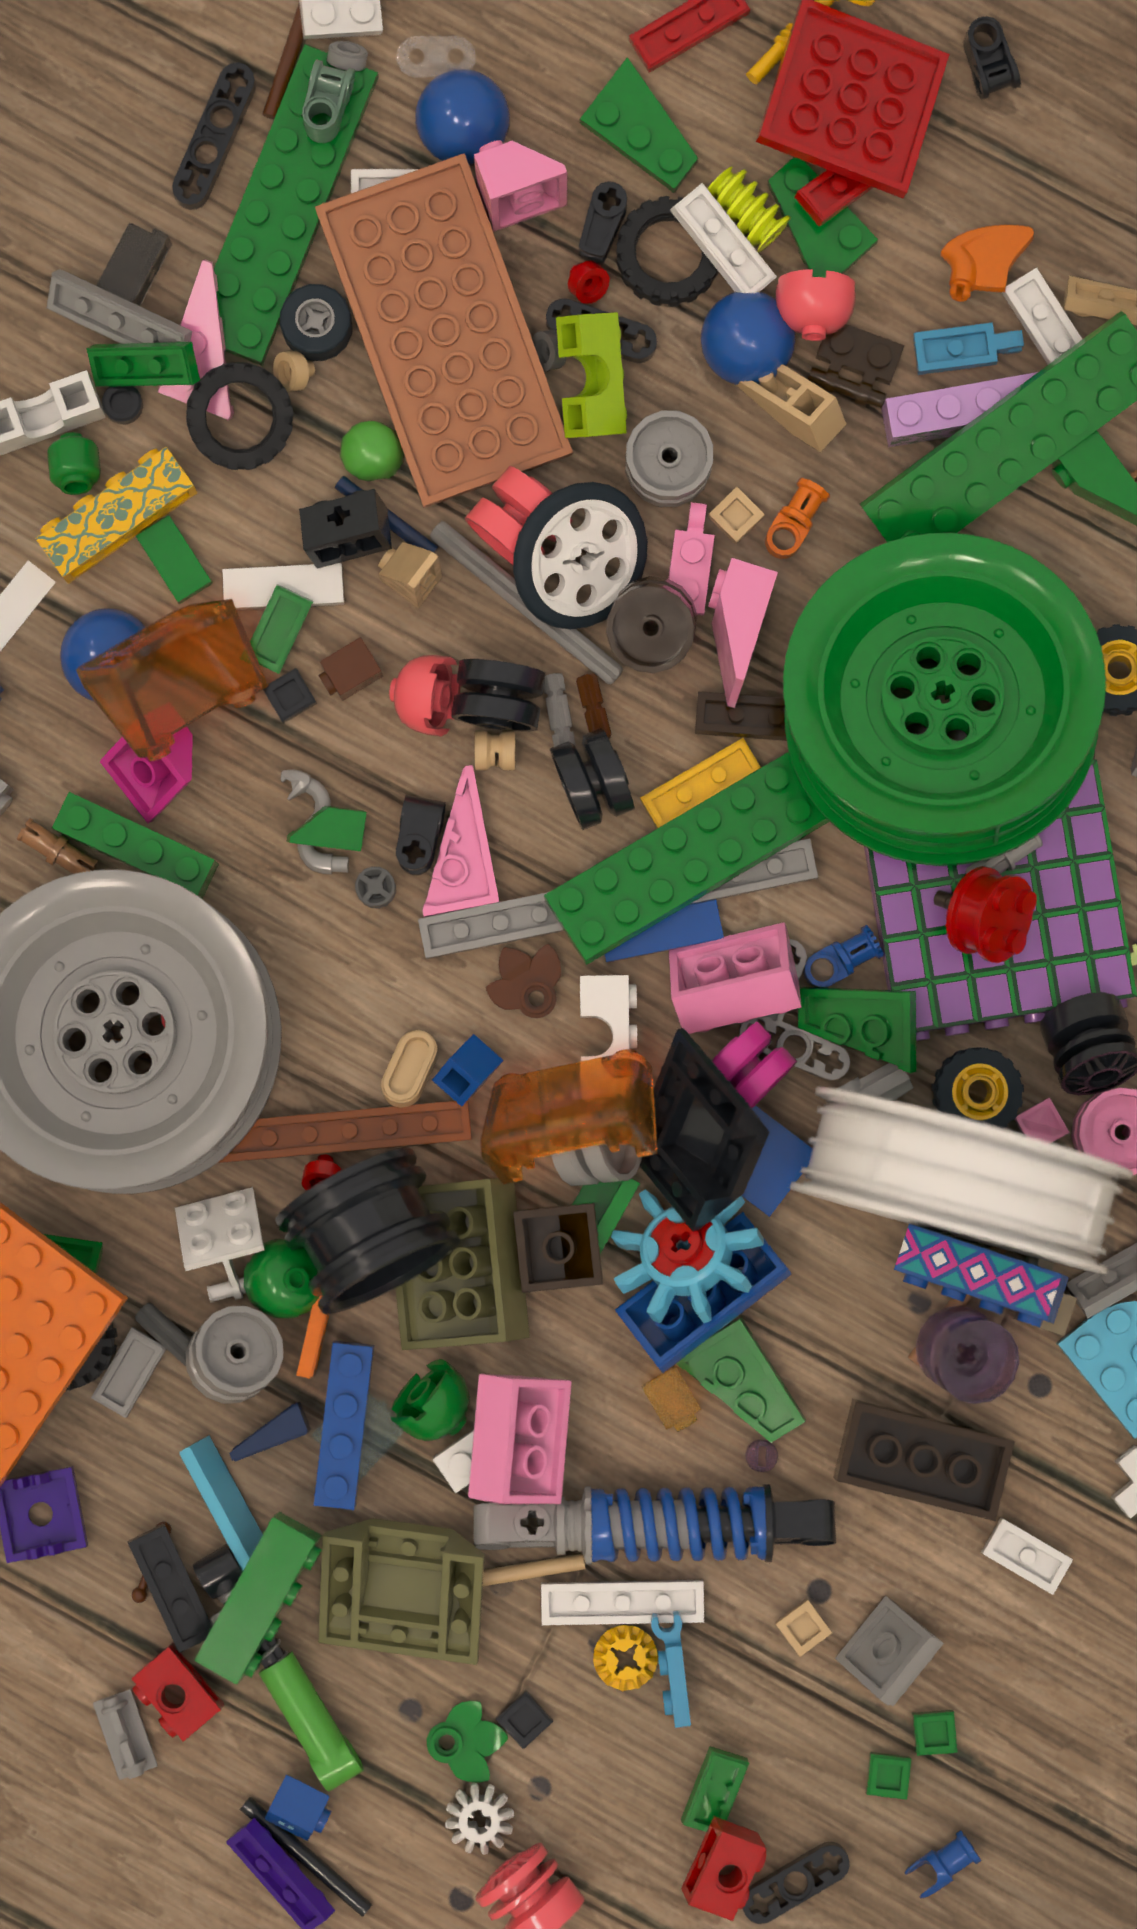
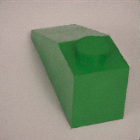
M1097 430L1051 463L1054 467L1051 472L1062 488L1066 489L1069 487L1073 494L1137 526V483Z

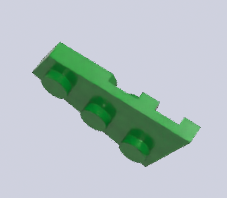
M823 987L800 988L801 1008H798L799 1029L838 1045H846L864 1052L866 1056L873 1059L884 1060L898 1066V1069L910 1074L917 1072L916 991Z

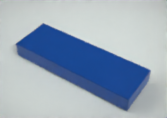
M716 899L690 904L606 953V963L724 938Z

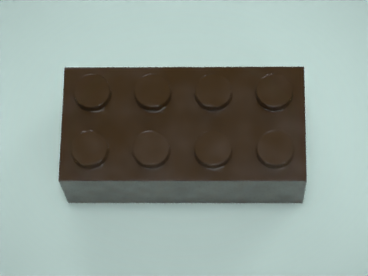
M852 1399L833 1478L838 1482L996 1521L1015 1441L1006 1437Z

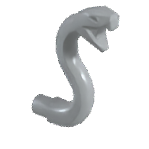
M299 770L282 771L281 782L289 780L292 785V791L287 798L288 800L303 793L311 795L315 802L312 815L324 806H331L329 793L322 783ZM311 815V816L305 821V823H306L309 819H311L313 816ZM297 844L300 858L312 871L331 875L333 872L348 873L349 857L333 856V853L322 854L311 845Z

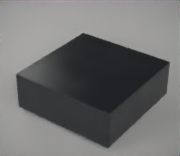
M297 668L262 687L282 723L289 721L317 704Z
M527 1690L496 1717V1720L522 1749L526 1748L553 1723V1719Z

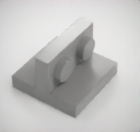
M885 1596L835 1659L887 1706H894L944 1643L889 1597Z

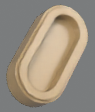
M414 1030L406 1033L399 1040L381 1081L383 1096L392 1106L399 1108L409 1107L420 1098L438 1057L436 1041L429 1033Z

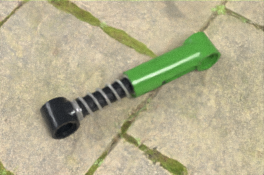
M228 1544L193 1564L194 1572L207 1594L213 1600L215 1598L220 1599V1603L225 1605L242 1574V1570ZM274 1637L271 1643L264 1640L258 1651V1654L263 1656L261 1663L264 1668L258 1674L307 1753L317 1778L323 1787L330 1792L363 1772V1764L349 1740L340 1732L293 1651L289 1653L288 1651H282L279 1646L281 1640L278 1638L275 1639Z

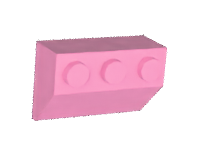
M500 140L493 141L482 146L479 149L480 152L474 154L477 189L493 232L567 206V170L564 164L514 141L504 144Z
M785 922L725 936L714 941L669 950L671 999L681 1027L689 1034L707 1032L713 1028L734 1023H745L751 1019L771 1014H782L792 1009L801 1008L799 980Z
M479 1374L468 1498L500 1504H561L572 1381L514 1375Z

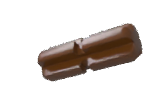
M595 673L582 675L577 678L576 683L582 707L586 708L587 711L584 715L588 731L590 733L603 728L609 739L612 733L606 709L601 706L604 701L597 675Z

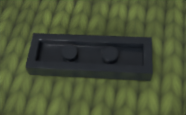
M165 1523L128 1540V1545L178 1652L181 1653L205 1641L212 1629V1625Z

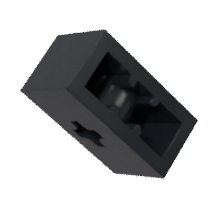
M375 489L359 490L349 496L330 501H319L312 506L299 509L303 550L317 569L392 549L388 509Z

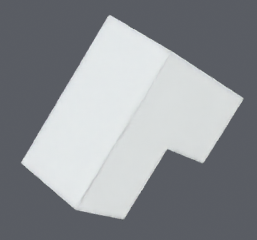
M1135 1445L1115 1460L1116 1464L1130 1481L1111 1496L1129 1518L1137 1514V1446Z

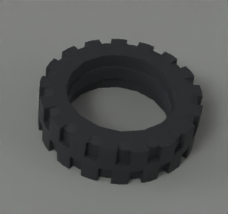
M661 196L657 201L651 202V199L645 201L639 209L633 210L627 216V221L624 225L622 224L618 235L616 250L617 267L622 274L623 282L627 287L630 286L633 289V293L638 298L650 300V304L660 306V303L668 304V307L679 306V303L685 301L690 303L696 300L699 294L705 293L709 289L712 281L718 274V270L703 251L698 268L690 277L679 282L664 283L653 279L639 265L636 258V246L640 235L649 226L660 221H676L680 223L670 209L680 202L683 197H678V200L670 199V196Z
M229 362L209 370L194 385L187 401L186 423L193 442L198 450L210 461L227 469L250 470L269 463L274 459L273 457L284 449L287 444L286 441L292 432L293 407L285 387L269 371L248 362ZM245 382L258 387L266 394L272 406L273 422L269 433L259 444L248 449H232L222 445L212 436L207 426L206 410L210 399L220 388L230 383Z

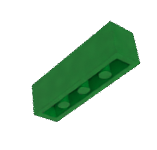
M71 792L68 793L52 826V829L68 838L145 874L160 877L180 885L203 899L219 866L215 859Z
M280 1511L275 1514L194 1661L236 1685L245 1675L252 1678L263 1659V1656L258 1654L264 1640L271 1643L283 1623V1620L277 1618L284 1604L292 1606L303 1586L297 1582L304 1568L311 1571L322 1552V1549L316 1546L322 1535Z

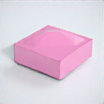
M1050 1098L1025 1110L1015 1118L1023 1136L1047 1143H1052L1070 1133Z

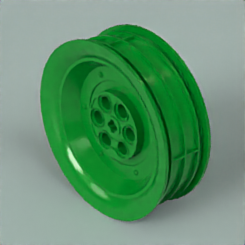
M927 533L884 543L852 559L824 582L807 603L790 637L784 664L783 694L785 703V734L793 768L803 789L824 817L852 840L876 853L900 861L932 866L962 865L998 857L1022 846L1047 829L1066 810L1086 779L1096 749L1098 729L1105 702L1106 678L1101 645L1086 610L1069 587L1045 565L1010 545L989 538L958 533ZM923 659H933L938 663V666L933 669H924L918 663ZM964 665H972L978 669V672L974 675H964L958 669ZM898 688H906L912 692V695L908 698L900 699L895 697L892 692ZM943 695L945 700L949 699V702L942 704L940 699L936 700V697ZM979 700H985L990 702L993 708L988 711H979L973 707V704ZM918 723L925 726L927 730L923 734L915 735L908 732L906 728L911 724ZM957 729L965 732L967 737L961 741H954L947 736V733Z

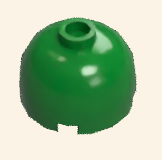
M273 1239L264 1243L265 1250L254 1253L244 1269V1288L249 1301L255 1307H258L261 1312L273 1318H295L310 1312L313 1304L320 1296L312 1295L309 1289L310 1281L318 1273L305 1248L299 1250L289 1249L285 1239Z
M443 1359L427 1364L426 1366L431 1371L421 1380L420 1376L416 1373L402 1388L391 1409L397 1414L396 1417H390L395 1425L413 1438L427 1442L441 1439L448 1434L451 1436L457 1434L467 1421L465 1415L469 1407L470 1394L466 1381L451 1364Z

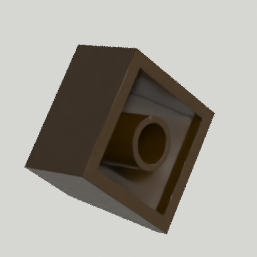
M595 1203L532 1208L513 1212L522 1293L603 1285Z

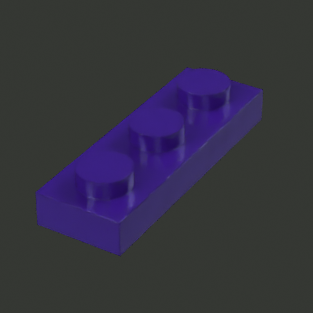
M255 1818L237 1830L226 1841L301 1929L316 1928L335 1911L326 1900L323 1892L310 1882L299 1869L298 1864L288 1857L274 1841L271 1833L261 1826Z

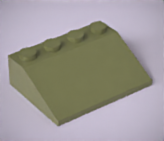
M514 1177L420 1186L418 1191L430 1214L446 1213L451 1221L450 1227L446 1231L453 1230L457 1232L460 1244L453 1252L432 1268L396 1288L401 1350L508 1342L530 1338L526 1293H522L513 1213L517 1211Z

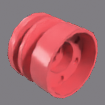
M537 1843L504 1862L491 1874L487 1883L475 1896V1900L481 1907L488 1906L499 1899L488 1912V1916L491 1920H496L510 1913L512 1917L503 1929H559L577 1912L585 1901V1897L569 1877H563L551 1884L548 1880L557 1869L558 1863L555 1859H551L538 1866L548 1854V1850L542 1843Z

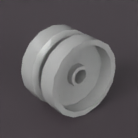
M661 410L646 416L633 428L626 444L625 473L631 488L644 501L658 507H678L692 501L704 490L713 465V444L707 429L695 417L681 411ZM670 454L671 459L675 461L667 463L663 460V455Z
M621 1093L594 1095L592 1098H567L555 1106L550 1118L549 1146L555 1169L563 1181L570 1186L598 1184L600 1181L602 1183L628 1181L637 1173L643 1149L642 1130L637 1112L627 1097Z
M228 1306L213 1313L191 1336L185 1352L186 1370L193 1385L205 1397L222 1404L241 1403L256 1396L278 1374L283 1360V1340L275 1323L263 1312L248 1306ZM236 1352L239 1359L232 1357L231 1353Z

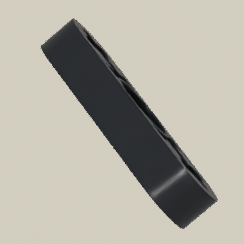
M558 299L551 303L547 309L546 325L548 330H557L556 318L553 316L554 314L561 315L564 309L570 311V316L609 312L570 299ZM618 316L619 326L626 328L624 337L636 340L638 334H642L645 336V343L650 345L649 348L642 347L638 353L633 351V344L631 342L621 340V358L634 363H643L651 359L655 354L657 345L655 332L645 324Z
M824 1842L749 1886V1898L743 1908L746 1917L757 1924L768 1923L843 1879L850 1866L845 1849L838 1843ZM829 1852L833 1857L840 1855L842 1858L837 1861L838 1869L832 1872L830 1868L826 1867L818 1871L817 1874L821 1881L814 1883L811 1871L804 1864L812 1861L813 1868L815 1869L824 1863L823 1854ZM795 1871L803 1873L807 1878L806 1888L798 1894H792L784 1887L785 1877ZM777 1882L781 1896L787 1901L779 1904L776 1896L768 1901L767 1912L762 1913L759 1909L752 1911L749 1907L754 1904L753 1896L758 1893L762 1898L770 1896L774 1891L769 1885Z

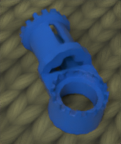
M868 925L861 927L859 934L841 944L836 941L809 957L803 970L805 980L813 987L827 988L853 974L855 967L871 958L876 957L880 959L883 957L882 948L879 946L878 941L874 942L877 938ZM863 945L865 946V948L860 950L859 952L853 955L850 954V952H852L853 950ZM825 959L832 964L833 975L829 980L824 982L818 981L812 976L811 965L815 960Z

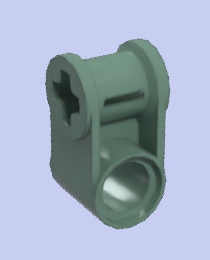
M315 60L302 110L304 128L311 140L317 143H326L332 141L337 136L346 105L352 94L355 69L349 68L347 71L324 66L323 61ZM320 113L331 117L330 121L324 125H316L311 120Z

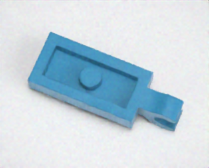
M993 322L915 332L913 334L918 375L997 365V353L1022 352V347H1024L1022 330L994 334Z
M673 1611L674 1624L670 1628H663L659 1625L658 1615L655 1613L651 1616V1628L653 1633L665 1643V1650L658 1651L660 1676L669 1675L670 1690L662 1691L665 1716H674L675 1728L691 1726L680 1637L682 1629L681 1615L678 1611Z

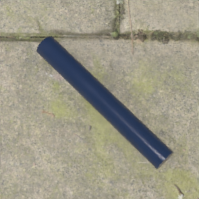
M342 476L335 485V489L344 496H349L353 492L363 490L345 476ZM388 509L389 526L393 533L410 545L436 553L439 548L436 544Z

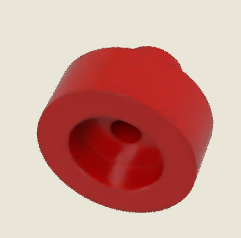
M585 261L571 268L568 289L581 303L591 304L604 296L609 287L610 278L608 273L598 263Z
M320 1155L317 1160L305 1165L301 1182L305 1191L342 1171L337 1164L333 1163L334 1159L330 1155Z

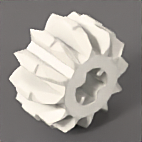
M472 1783V1797L469 1798L463 1790L459 1789L456 1792V1797L461 1805L456 1803H448L446 1810L457 1817L446 1820L445 1826L447 1829L460 1828L452 1836V1842L457 1844L466 1837L468 1840L465 1852L467 1853L473 1851L475 1842L480 1843V1850L483 1855L489 1852V1840L496 1847L501 1848L504 1845V1841L498 1832L511 1834L513 1831V1826L503 1820L514 1817V1810L511 1808L500 1809L505 1805L508 1797L503 1793L493 1800L494 1785L489 1784L486 1787L485 1795H479L478 1784ZM481 1810L483 1816H490L491 1820L486 1819L485 1826L478 1827L477 1822L469 1821L468 1817L473 1818L474 1811Z

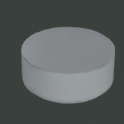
M335 41L329 45L327 62L342 70L352 68L355 71H361L366 67L368 52L359 44L348 41Z

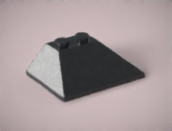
M684 1028L677 1029L640 1121L643 1149L639 1166L692 1231H697L744 1194L770 1132L750 1105Z

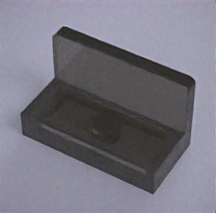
M132 223L128 224L96 286L141 306L172 247L169 235L156 228L150 233Z

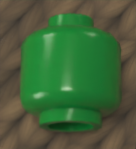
M69 432L61 435L60 439L54 441L48 447L49 479L63 493L70 495L84 494L90 491L92 486L99 481L101 474L99 449L94 441L83 437L80 433Z

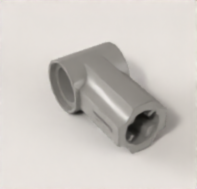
M887 1063L861 1079L857 1077L837 1089L894 1101L914 1087L905 1071L898 1069V1066Z

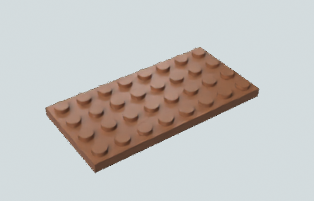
M465 153L315 206L318 219L423 508L493 484L509 466L515 467L524 473L573 455L569 440L565 438L563 423Z

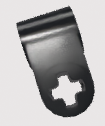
M988 16L979 17L974 20L964 37L963 48L971 68L974 86L980 99L989 98V93L1009 86L1013 89L1019 88L1021 86L1019 70L1014 57L1010 53L1002 26L997 20ZM977 32L987 33L991 37L993 44L987 47L980 46L974 40V34Z
M411 795L405 796L400 818L396 857L401 868L406 873L421 875L431 868L434 862L438 837H440L446 802ZM414 846H419L421 853L425 856L424 858H417L416 863L411 864L405 853L413 852Z

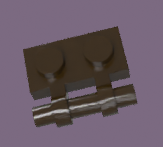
M845 324L837 332L826 335V338L821 341L815 359L829 363L828 371L825 372L812 367L807 380L820 386L830 394L834 391L855 399V404L863 407L867 403L882 408L886 393L872 389L874 381L876 380L890 386L904 345ZM841 368L862 375L861 384L839 377Z

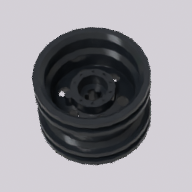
M395 1149L356 1163L301 1194L290 1202L276 1217L275 1223L278 1229L282 1232H288L285 1235V1243L288 1248L292 1250L305 1248L318 1273L310 1281L309 1289L312 1295L322 1296L318 1301V1307L322 1313L334 1314L378 1298L432 1268L453 1252L460 1244L457 1232L453 1230L446 1231L451 1224L448 1215L444 1212L430 1214L420 1195L418 1188L425 1182L427 1175L422 1167L414 1166L417 1156L412 1149Z

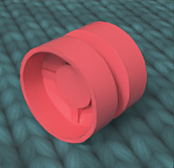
M509 466L492 486L495 494L505 506L501 508L494 502L481 498L467 514L465 521L485 543L513 565L516 542L525 521L539 503L550 496L552 492L535 478L528 477L515 467ZM554 535L546 537V539L556 542ZM541 546V552H542V554L544 555V554H545V551H544L543 547Z

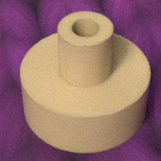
M281 352L275 357L273 374L282 383L287 392L299 391L307 386L309 377L315 374V366L312 361H307L301 352Z

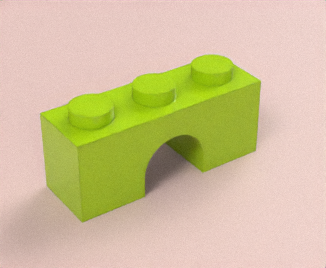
M618 312L556 317L559 358H576L582 363L586 372V383L582 392L574 397L562 398L565 438L626 434L627 410L624 402V369L621 360V329Z

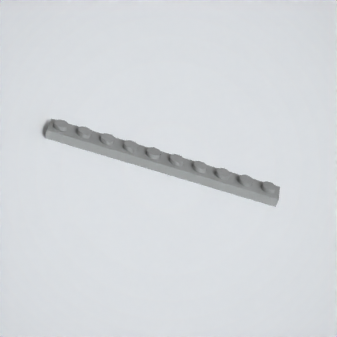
M810 838L794 842L691 904L818 879ZM548 892L418 919L426 959L564 930L544 899V895Z

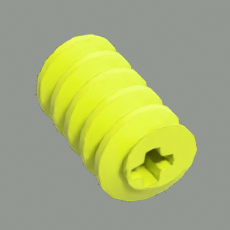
M733 166L729 167L707 189L717 199V202L724 211H727L734 223L738 222L737 227L744 235L749 233L747 239L753 247L760 245L757 250L760 253L783 232L790 217L787 215L776 220L775 215L780 206L775 204L765 208L764 204L769 194L765 192L755 197L753 193L758 182L755 180L744 185L742 182L747 171L743 169L733 174Z

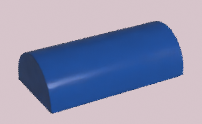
M743 1212L724 1226L728 1232L755 1228ZM765 1239L762 1246L736 1250L732 1253L729 1266L740 1270L752 1285L748 1293L734 1289L723 1280H720L713 1287L706 1290L707 1300L711 1306V1321L703 1323L692 1308L691 1296L679 1295L674 1296L662 1322L653 1321L646 1311L658 1287L654 1281L650 1282L615 1309L616 1313L662 1373L674 1366L792 1275Z

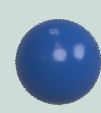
M468 69L451 70L434 78L422 91L415 112L416 129L420 140L433 156L444 161L465 153L469 165L475 164L474 154L479 153V149L485 144L498 140L502 141V143L504 142L510 121L507 100L498 85L486 75Z
M734 292L723 297L710 309L702 325L701 347L706 362L720 378L735 385L739 384V381L751 380L760 384L758 379L772 372L774 377H776L777 368L782 364L788 365L795 348V332L783 320L777 308L776 299L763 292Z
M104 608L84 614L69 627L61 644L60 661L68 683L80 695L99 703H117L133 697L144 688L155 667L156 651L150 632L140 620L125 611Z

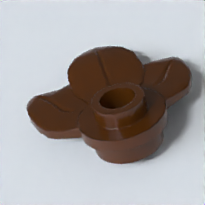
M546 944L531 958L520 950L504 947L499 958V971L502 979L486 986L490 999L495 1005L504 1010L520 1009L524 1015L530 1018H543L547 1016L555 1007L556 992L554 986L561 977V964L555 950L549 944ZM534 991H539L544 995V1002L539 1006L531 1005L528 1000L529 995Z

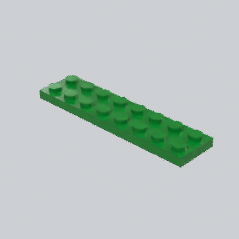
M304 44L214 267V273L217 275L218 282L217 300L219 316L222 317L225 352L261 366L264 364L280 324L281 308L295 287L319 227L320 221L315 206L329 202L379 78L378 72L368 68L355 71L352 94L346 105L337 136L332 141L317 143L307 136L302 117L310 74L316 59L323 61L324 66L336 67L327 62V52ZM320 113L315 115L311 121L316 125H324L330 121L331 117Z
M1120 311L987 411L983 412L861 502L860 506L885 541L890 542L908 536L927 533L959 532L1136 402L1137 330L1127 315Z
M789 752L548 892L544 895V899L582 960L588 965L830 821L818 810L803 789L793 768Z

